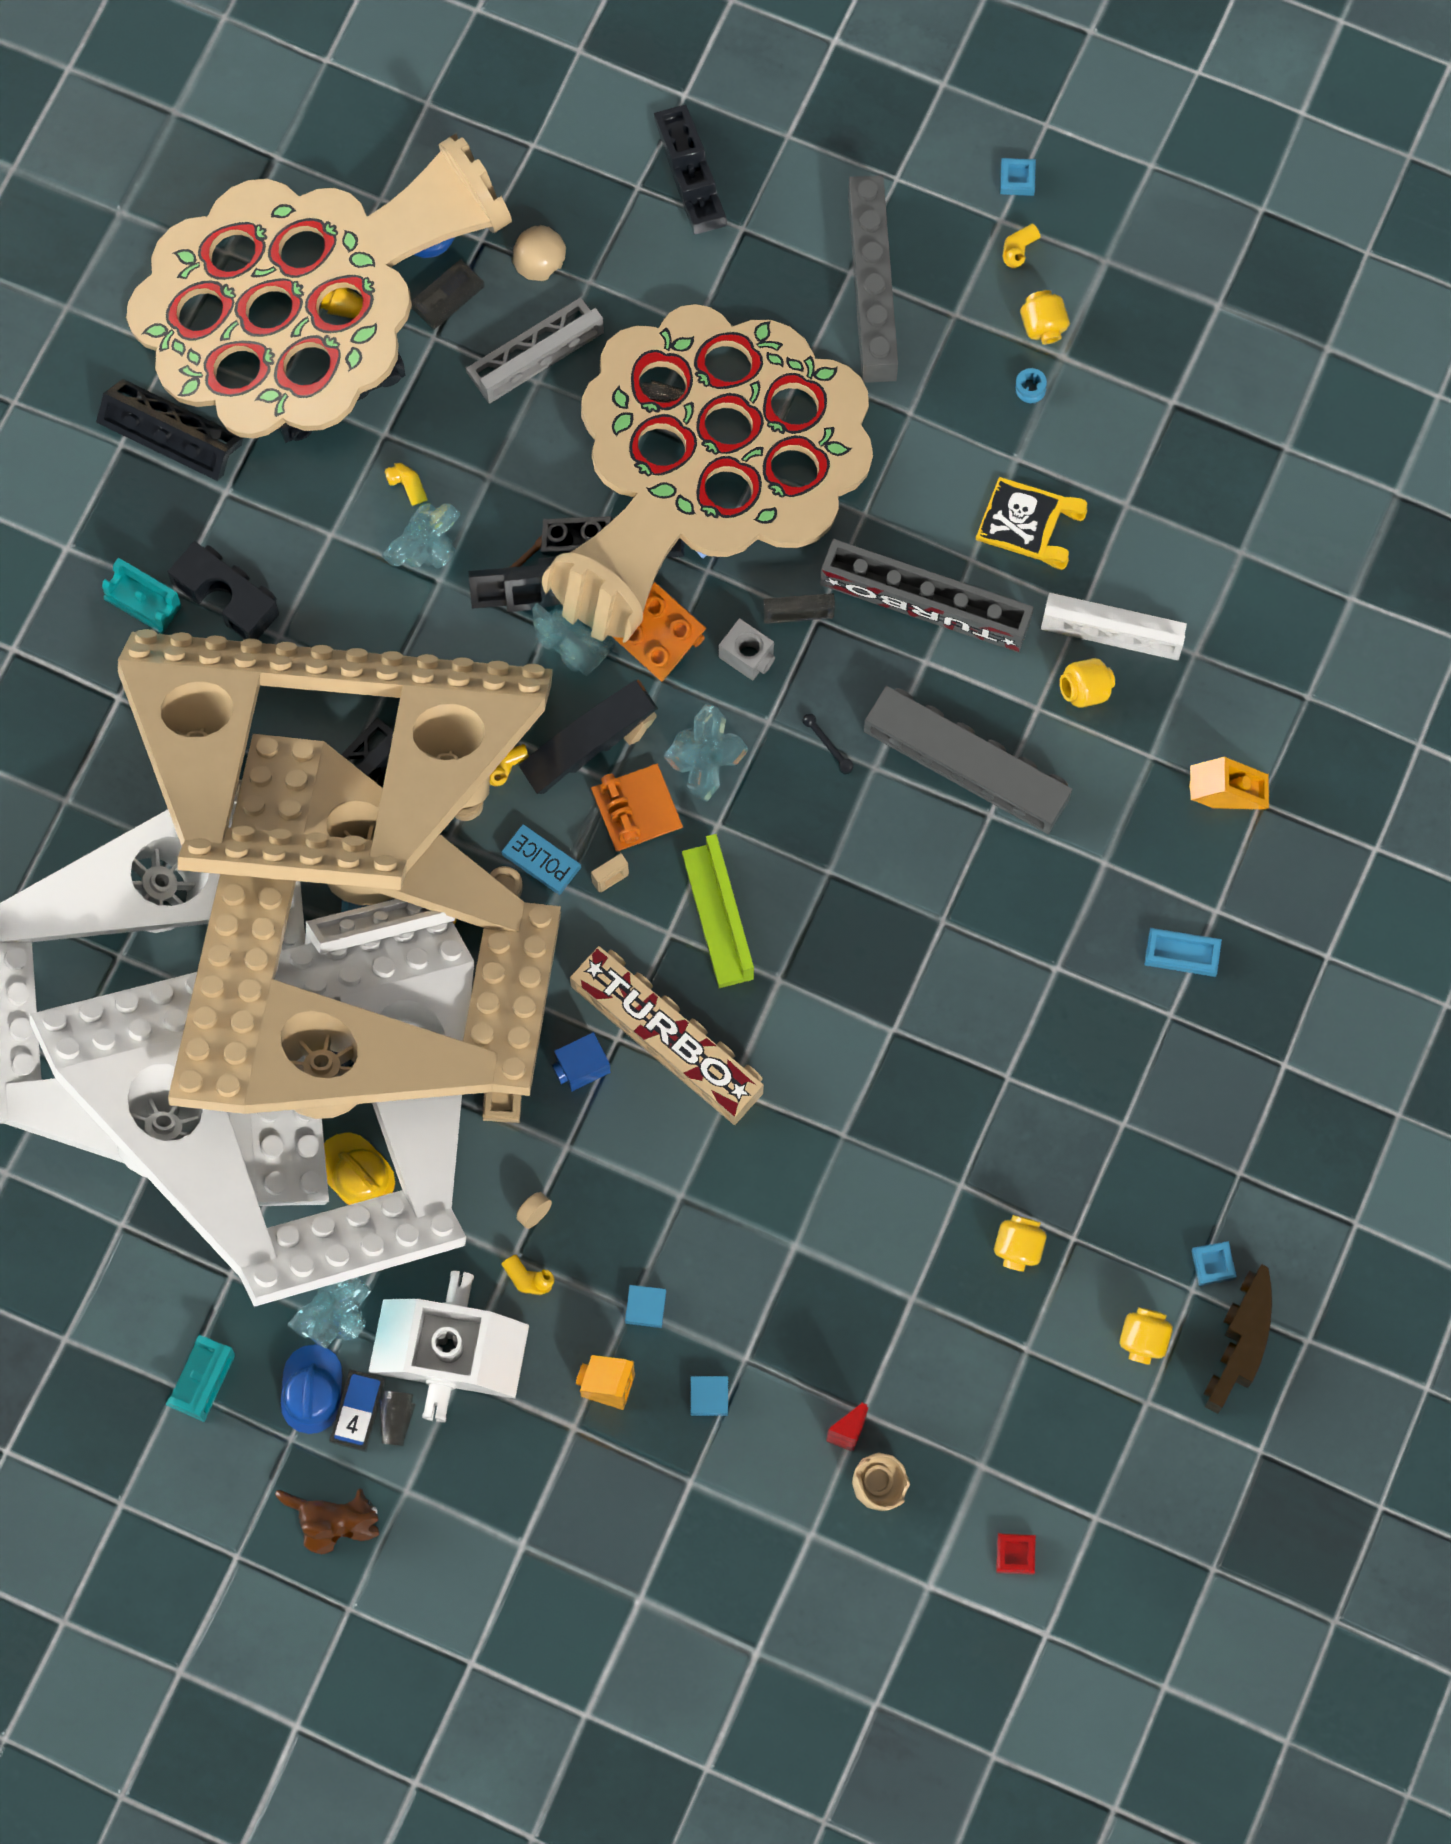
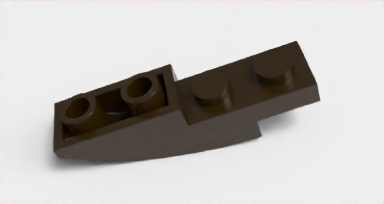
M1261 1264L1256 1273L1249 1270L1239 1289L1245 1293L1240 1305L1233 1302L1223 1321L1229 1325L1225 1336L1236 1341L1237 1344L1229 1342L1220 1362L1226 1364L1221 1376L1218 1377L1213 1374L1203 1393L1209 1397L1205 1407L1217 1414L1223 1408L1235 1382L1246 1388L1251 1385L1264 1355L1271 1325L1272 1288L1269 1268Z

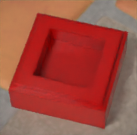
M998 1533L996 1573L1034 1575L1036 1535Z

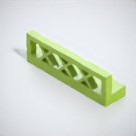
M717 834L706 836V845L682 851V858L719 988L754 980V966Z

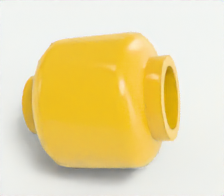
M1043 290L1026 297V303L1021 307L1020 314L1028 337L1032 340H1041L1044 345L1059 341L1062 338L1061 333L1066 331L1070 325L1061 296L1052 294L1051 290Z
M1097 658L1069 664L1064 674L1060 677V690L1064 699L1078 708L1107 701L1111 695L1112 688L1115 686L1113 671Z
M1012 1215L1011 1220H1005L1000 1224L994 1252L998 1257L1004 1259V1267L1024 1272L1026 1265L1035 1266L1040 1263L1047 1238L1046 1232L1040 1228L1041 1222Z
M1138 1307L1137 1312L1127 1314L1119 1344L1124 1350L1130 1352L1128 1359L1150 1365L1152 1358L1160 1359L1166 1355L1173 1331L1171 1323L1166 1321V1314Z

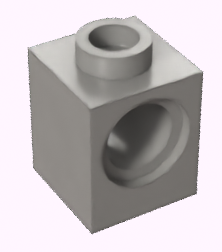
M740 618L719 644V658L752 681L759 672L765 674L775 660L773 655L774 641ZM744 647H753L758 653L748 657L741 654L740 650Z

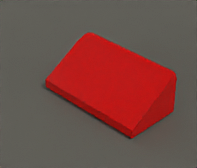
M862 1402L828 1429L826 1441L852 1452L856 1447L866 1421L868 1404Z

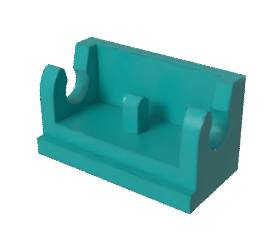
M118 558L113 564V578L111 581L107 579L103 581L104 600L163 634L182 607L178 593Z
M199 1335L166 1406L205 1422L236 1354L231 1347Z

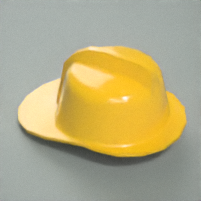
M348 1132L336 1134L326 1140L324 1150L327 1183L346 1204L351 1205L393 1193L395 1187L394 1172L389 1163L366 1139L360 1135Z

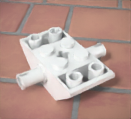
M460 1271L450 1272L451 1277L445 1303L422 1299H385L382 1303L369 1373L426 1383L429 1388L422 1418L433 1421L435 1407L437 1406L436 1422H446L450 1393L455 1388L516 1399L529 1325L491 1311L467 1307L474 1275L463 1272L460 1287ZM448 1339H453L456 1348L448 1353L443 1352L439 1345H445Z

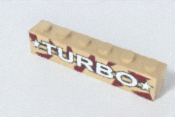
M598 946L570 977L571 987L727 1120L736 1125L763 1095L764 1084L761 1083L763 1080L761 1075L751 1066L746 1065L743 1068L733 1059L735 1054L724 1043L718 1042L715 1044L706 1036L707 1030L693 1018L690 1021L686 1020L678 1013L680 1008L672 999L665 995L660 998L651 990L653 985L642 974L637 972L633 975L624 967L626 965L625 961L613 950L606 952Z

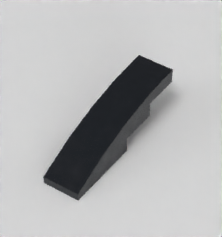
M687 105L654 113L659 135L694 235L727 226L726 215L716 192V184L706 161L705 150Z
M634 680L579 717L518 766L537 794H544L568 773H576L599 752L610 750L656 711L658 707L640 680Z

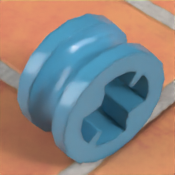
M1034 368L1025 369L1017 375L1016 394L1024 402L1036 403L1045 396L1047 380L1044 373ZM1026 380H1033V384L1038 382L1037 389L1035 391H1029V387L1024 389Z

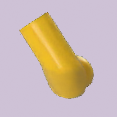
M1033 223L1005 239L1002 257L1008 267L1017 268L1021 266L1026 258L1024 256L1025 247L1040 239L1039 230Z
M394 463V467L385 469V476L389 485L394 486L397 483H402L412 506L428 501L420 477L414 470L403 463Z
M525 744L515 746L490 775V785H503L509 776L512 766L522 763L529 757Z
M517 1254L502 1262L501 1265L520 1292L543 1295L552 1289L554 1276L549 1270L543 1269L542 1272L527 1271Z

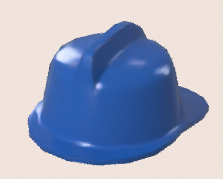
M316 1344L303 1346L294 1351L286 1361L281 1390L282 1415L288 1425L298 1432L307 1434L322 1432L330 1427L338 1416L341 1404L342 1367L336 1354L327 1347Z

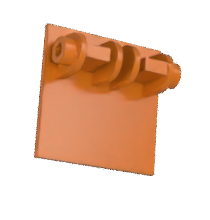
M654 582L646 601L642 623L626 642L623 643L624 637L613 638L663 682L692 646L698 647L703 642L705 636L702 633L706 630V627L661 586Z
M658 763L615 778L614 774H607L600 779L602 784L591 787L616 852L683 828Z

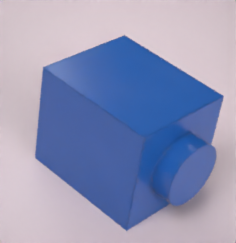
M594 1032L554 1051L556 1063L552 1064L553 1071L560 1084L567 1082L571 1092L611 1073L610 1063Z

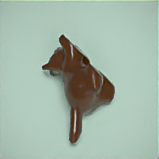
M361 1488L357 1490L355 1498L346 1504H335L323 1500L306 1501L282 1490H277L275 1493L283 1505L298 1510L300 1526L304 1533L303 1544L305 1548L313 1553L322 1555L333 1551L334 1545L340 1537L365 1541L379 1535L378 1527L373 1525L378 1521L377 1508L365 1497Z

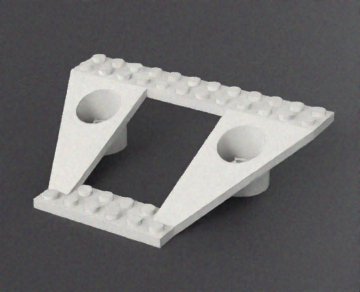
M242 780L238 781L228 825L229 828L232 825ZM169 810L160 813L0 903V1124H7L124 1163L119 1157L117 1144L55 1078L41 1080L39 1042L30 1025V1014L37 1012L32 942L135 931L158 933L172 930L175 927L209 924L220 874L178 870V855L182 846ZM151 858L152 867L146 869L138 860ZM160 860L165 861L172 868L169 870L166 867L160 866ZM131 869L142 878L141 881H132ZM175 870L178 871L184 882H177L176 876L173 873ZM296 881L281 951L305 945L300 881ZM176 890H187L185 903L174 894ZM163 901L169 902L172 906L163 905ZM302 1056L297 1061L304 1062L306 1057ZM295 1110L249 1114L227 1112L259 1206L325 1205L329 1202L322 1119L307 1117L298 1114Z
M451 921L321 955L313 943L282 950L275 980L463 1041L472 993L474 960ZM197 972L30 1014V1025L55 1079L117 1144L119 1157L126 1166L139 1175L147 1177L241 1278L254 1307L465 1246L466 1235L452 1210L462 1095L372 1103L402 1190L266 1228L228 1113L169 1105L168 1095Z

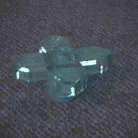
M432 504L420 505L409 519V524L405 527L404 534L392 541L382 554V557L391 566H400L406 561L411 567H420L425 563L428 566L433 565L436 569L441 568L455 553V548L451 545L452 540L444 532L451 528L461 513L452 504H442L437 509Z
M708 703L694 717V728L680 731L676 735L671 747L664 754L665 759L673 769L682 773L690 771L687 787L696 798L705 802L719 788L720 765L737 766L748 752V747L739 736L732 733L724 734L726 718L717 707Z
M358 1278L318 1288V1293L312 1302L298 1310L288 1323V1327L297 1335L305 1339L309 1337L323 1348H327L334 1338L344 1339L347 1342L351 1341L361 1333L365 1326L366 1320L358 1307L371 1292V1288Z

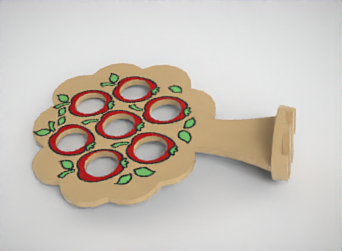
M455 133L439 143L440 152L413 182L390 202L369 216H366L362 204L351 193L336 188L316 189L298 196L285 184L270 179L245 181L228 189L215 201L207 217L185 219L169 228L158 240L152 254V274L135 288L128 301L126 316L134 337L144 347L156 351L155 370L164 389L181 403L195 407L216 405L217 415L226 429L243 438L254 439L269 435L284 423L304 431L324 430L341 422L352 412L360 394L377 387L391 374L398 360L399 343L397 333L407 322L412 303L408 285L400 273L391 267L424 249L448 239L485 228L495 233L512 222L511 215L502 196L497 198L485 167L479 159L474 160L463 137L458 139ZM302 231H312L321 235L325 240V250L321 258L314 264L305 268H294L282 261V248L292 235ZM232 235H243L254 241L255 254L251 262L244 268L225 272L213 265L212 253L216 245L224 238ZM338 288L357 290L363 297V307L359 315L351 322L343 325H331L320 318L319 305L329 292ZM269 291H279L287 294L293 302L292 311L281 325L273 328H260L250 322L249 309L257 297ZM209 293L222 300V314L213 326L205 330L192 331L181 325L179 320L180 310L191 297ZM308 347H317L325 350L330 356V368L320 381L311 385H298L287 378V364L297 351ZM236 351L254 353L260 360V371L249 385L230 389L222 386L217 381V368L227 355Z
M697 304L680 306L666 316L659 328L633 326L620 330L607 341L601 353L600 374L588 384L582 396L581 418L588 433L595 440L592 450L595 472L604 485L618 494L634 498L616 518L594 537L572 552L560 554L555 558L542 576V586L545 594L551 588L563 605L562 616L572 625L579 619L591 627V637L603 641L607 635L624 637V643L629 640L642 623L644 608L654 579L667 554L679 538L691 549L707 556L728 557L741 553L756 540L782 548H799L817 542L832 527L839 509L838 496L855 490L867 477L873 458L872 445L868 434L862 427L869 408L868 390L862 378L847 365L830 359H815L814 353L806 339L790 326L773 320H749L732 327L721 313L710 307ZM721 346L734 347L747 356L751 364V370L742 380L724 382L708 372L705 365L706 355L711 350ZM654 367H667L676 371L683 378L686 390L676 401L669 403L656 402L649 399L642 392L639 385L641 375ZM788 388L802 390L814 399L817 405V414L809 422L800 425L784 422L775 415L771 407L773 396L779 391ZM721 408L737 410L748 418L751 425L750 436L737 444L718 442L708 434L705 427L707 416L714 410ZM666 429L675 433L682 440L685 446V453L674 464L668 466L653 464L641 455L638 448L640 437L647 431ZM787 450L805 453L814 461L817 467V477L809 485L802 487H791L783 484L775 477L771 469L773 458ZM719 472L736 473L748 482L751 488V498L741 507L735 509L722 508L715 505L708 498L705 492L706 481L713 474Z

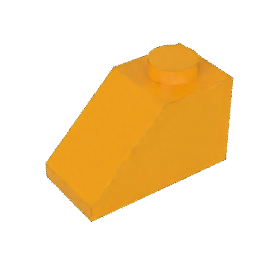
M1227 757L1190 766L1191 781L1189 788L1191 800L1211 808L1260 810L1269 808V774Z
M592 1355L589 1365L582 1363L577 1376L576 1385L581 1386V1397L624 1410L635 1377L634 1362L626 1359Z

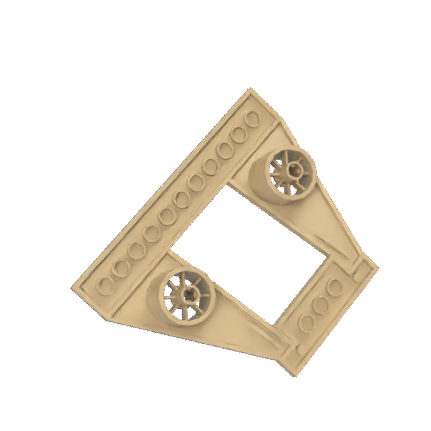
M149 629L131 632L118 658L120 680L182 846L178 855V870L391 890L402 889L406 873L462 808L475 806L487 798L489 795L491 773L545 711L552 684L553 669H545L538 664L511 666L503 661L478 663L473 662L469 658L444 660L429 654L411 657L403 656L395 651L377 654L368 653L361 648L343 651L333 650L330 646L316 645L310 648L299 647L292 642H281L276 645L265 644L257 639L231 641L222 636L198 638L182 632L164 635L157 634ZM260 685L400 698L373 840H365L360 836H347L345 838L329 837L320 832L306 835L291 833L285 829L262 831L254 830L250 826L228 827Z
M253 734L231 828L250 826L254 830L262 831L285 829L295 834L307 835L313 832H320L329 837L345 838L347 836H360L365 840H373L383 788L324 741ZM440 834L406 873L401 890L328 884L330 890L343 901L353 904L374 905L396 898L432 911L445 912L447 916L484 928L463 1041L275 980L296 881L220 874L168 1095L169 1105L242 1114L295 1110L298 1114L314 1119L337 1117L349 1112L357 1104L487 1092L530 1096L561 917V906L524 902ZM302 1056L306 1057L304 1062L297 1061ZM350 1059L354 1062L353 1067L340 1066Z

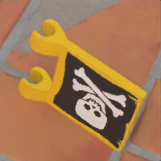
M999 477L976 535V540L1041 560L1054 568L1063 570L1069 562V551L1063 547L1048 546L1060 512L1074 520L1083 521L1087 514V502L1080 498L1063 497Z

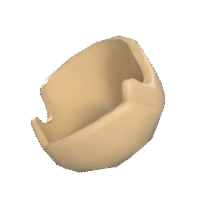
M542 225L533 226L523 231L517 238L513 249L512 263L517 272L528 280L544 281L554 271L561 269L567 247L562 237L550 227Z
M874 1453L859 1462L853 1474L852 1485L856 1498L867 1508L887 1511L905 1502L904 1497L910 1486V1481L903 1464L893 1455Z

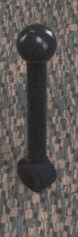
M806 714L802 719L803 724L806 727H811L839 762L840 772L843 774L851 773L853 762L850 759H844L816 724V717L813 714Z

